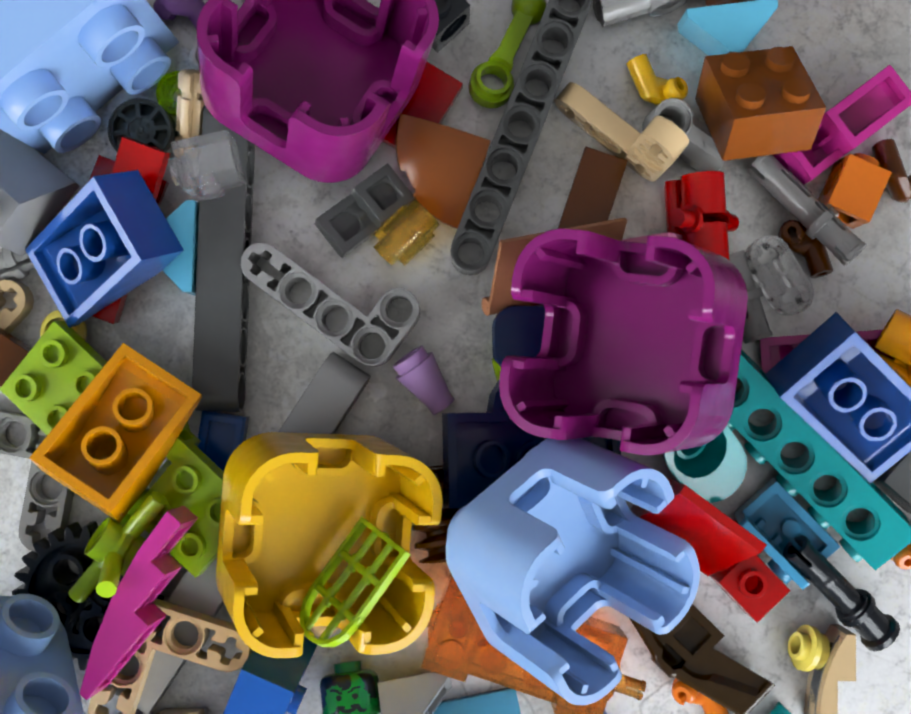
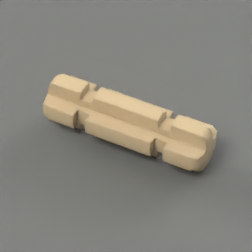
M182 69L178 73V89H181L182 93L177 95L176 131H179L180 135L175 137V153L179 158L193 160L199 159L201 156L202 141L198 140V136L202 135L203 109L205 104L201 98L199 70Z

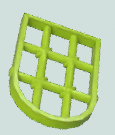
M361 516L311 585L302 602L300 625L304 630L305 637L321 647H336L347 641L363 624L368 614L411 554L390 539L388 533L380 531ZM368 527L372 532L357 553L351 556L348 553L364 529ZM379 536L387 544L372 565L365 568L359 562ZM394 548L399 552V555L381 580H379L374 574ZM344 559L348 563L347 567L334 585L326 589L324 587L325 583ZM357 570L363 577L347 600H343L341 603L335 595L350 574ZM372 583L375 588L356 615H354L349 609L366 585L369 586ZM318 593H320L324 599L310 617L312 604ZM333 605L338 612L319 639H317L311 628L324 610ZM345 618L350 621L339 634L328 639L341 621H344Z

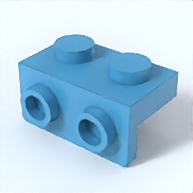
M774 477L734 512L739 525L767 544L764 551L772 558L767 563L772 571L785 584L793 580L802 590L808 587L810 583L783 556V550L787 543L791 542L800 550L801 547L795 542L794 538L800 535L806 536L810 543L826 559L841 547Z

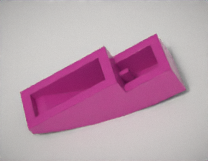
M888 65L824 113L811 150L773 154V156L805 185L911 105V91L893 67Z

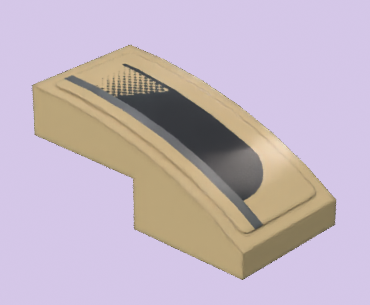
M830 624L825 632L830 643L829 658L823 668L819 670L813 669L809 672L804 714H838V681H856V634L840 624Z

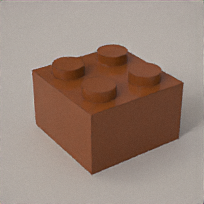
M793 46L746 52H730L721 55L705 56L695 100L722 161L811 150L826 106Z

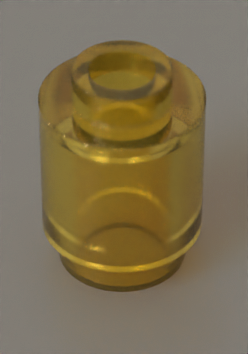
M414 200L408 207L403 204L373 234L379 241L373 248L391 266L397 261L406 266L435 237L433 232L440 225L426 208L417 200Z

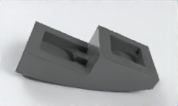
M387 163L356 185L349 196L316 218L314 224L339 256L343 258L408 207L415 198Z

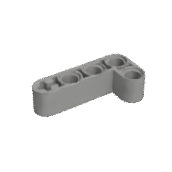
M267 243L252 244L244 250L241 256L240 266L242 272L251 282L355 360L366 366L378 367L388 362L420 318L421 309L417 298L406 289L395 288L387 291L368 316H366L275 247ZM261 257L269 260L273 267L285 274L280 281L261 271V268L257 265ZM300 281L309 282L312 288L309 300L303 304H294L290 297L292 286ZM399 298L406 299L412 304L410 318L401 323L390 320L388 316L390 303ZM336 307L344 308L348 314L346 327L337 332L330 331L326 325L328 312ZM370 334L380 335L385 342L383 354L375 359L366 358L361 351L363 339Z

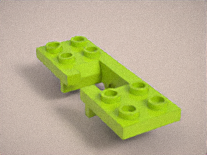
M53 321L0 387V391L48 435L107 361L72 328H69L65 321ZM187 421L166 456L168 460L155 474L150 484L128 511V514L132 516L152 491L162 493L167 498L168 503L145 529L149 534H151L168 510L186 506L195 514L198 519L172 549L170 554L196 578L203 574L217 558L224 472L197 447L201 441L190 431Z

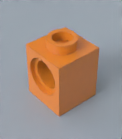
M850 153L833 164L818 200L828 209L833 207L840 213L838 218L845 226L854 229L871 221L892 172L879 167V161L869 155Z

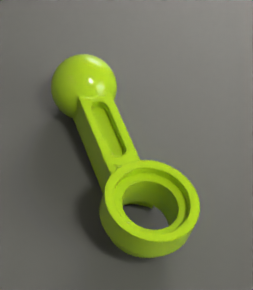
M545 0L512 1L511 11L513 19L499 48L489 57L488 62L478 65L473 70L469 80V93L472 99L480 106L498 108L508 102L514 88V78L511 74L513 59L529 27L541 21L546 8ZM486 74L496 75L502 80L504 87L499 90L489 89L483 84L481 77Z

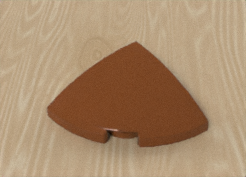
M401 113L395 137L397 162L400 171H406L409 181L415 190L413 197L418 204L435 219L458 229L491 140Z

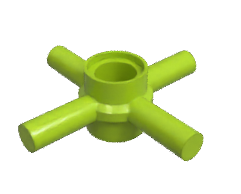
M152 491L134 514L130 516L127 513L120 523L107 517L99 525L84 551V555L94 561L68 591L73 601L83 603L95 588L96 593L103 598H110L116 594L120 575L124 576L137 551L146 540L141 534L168 503L167 498L162 493Z

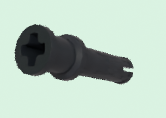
M800 535L794 538L795 542L801 547L800 550L791 542H788L783 550V556L836 607L835 610L839 621L844 626L853 627L861 635V642L868 650L874 652L881 651L889 647L896 640L900 631L899 623L891 615L883 614L875 606V598L868 591L855 589L810 543L806 536Z

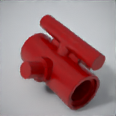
M694 172L682 175L680 177L681 180L664 182L667 232L682 235L683 241L717 253L730 261L728 232H733L738 228L739 218L726 210L724 172Z

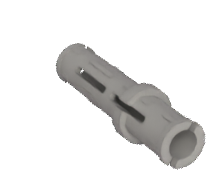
M773 155L759 156L751 164L752 166L748 168L747 172L760 182L807 229L805 234L812 240L817 238L833 253L843 266L850 263L865 249L867 244L853 234L838 218L840 213L833 207L828 209Z

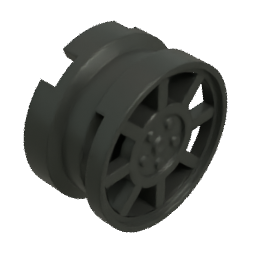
M134 98L123 102L113 111L108 122V138L116 152H118L121 138L129 137L171 153L169 161L176 154L175 137L180 135L179 131H176V121L159 104L145 98Z

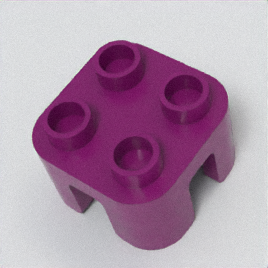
M208 0L197 20L198 60L203 102L210 114L221 124L303 176L324 183H336L350 179L358 174L369 162L418 88L438 30L439 13L435 0H381L378 8L367 0H245L238 10V5L231 0Z
M553 229L538 235L525 246L514 267L511 295L514 300L543 304L545 320L539 354L535 357L507 355L501 365L499 389L502 404L508 416L519 428L535 436L556 440L586 437L621 441L620 451L645 456L702 446L714 440L725 429L734 407L748 302L745 281L732 262L717 253L673 237L647 236V243L620 241L591 231L577 229Z

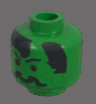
M361 660L334 664V673L324 676L320 681L322 714H380L381 709L377 685L379 679L377 673L371 669H362Z

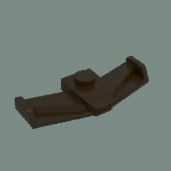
M693 604L684 618L667 634H656L630 619L650 651L651 660L669 678L678 679L735 714H749L775 687L768 679L714 648L724 635Z

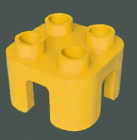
M266 432L250 437L242 442L230 455L223 473L216 564L218 591L242 641L250 649L266 657L296 658L302 656L304 630L300 625L302 602L311 585L361 516L380 531L388 533L390 539L409 554L412 523L415 525L440 524L443 503L442 491L436 476L428 466L384 439L370 435ZM368 527L364 529L348 553L351 556L357 553L372 532ZM378 536L359 563L365 568L369 565L371 566L387 542ZM394 548L374 574L379 580H381L399 555V552ZM409 557L368 614L363 624L348 639L359 653L367 655L389 654L413 643L425 630L432 615L435 596L433 579ZM344 559L325 583L324 587L326 589L334 585L347 567L348 563ZM357 570L351 573L335 597L341 603L343 600H347L363 576ZM372 583L369 586L366 585L349 609L354 615H356L375 588ZM318 593L312 604L310 617L324 599L320 593ZM333 605L327 607L314 626H328L338 610ZM345 618L337 627L343 630L350 621Z

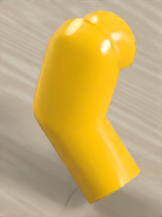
M647 54L636 56L626 63L639 96L644 101L658 105L668 98H678L681 100L686 98L688 94L687 83L680 77L670 78L669 80L656 77Z

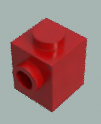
M757 555L709 575L740 609L757 623L790 592V589Z

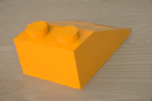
M122 343L29 459L44 473L120 523L150 484L200 402L202 394L125 343Z

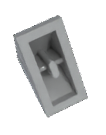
M443 671L378 682L381 714H434L453 686L450 677Z

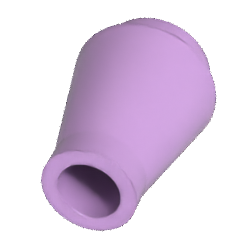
M423 346L410 351L393 365V368L398 373L396 379L426 405L433 415L447 408L455 400L448 390L433 353H427Z

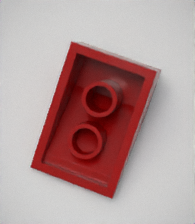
M668 477L666 478L673 490L674 499L662 511L654 514L635 504L630 509L636 516L685 539L695 550L700 571L707 576L760 554L767 545L689 487Z

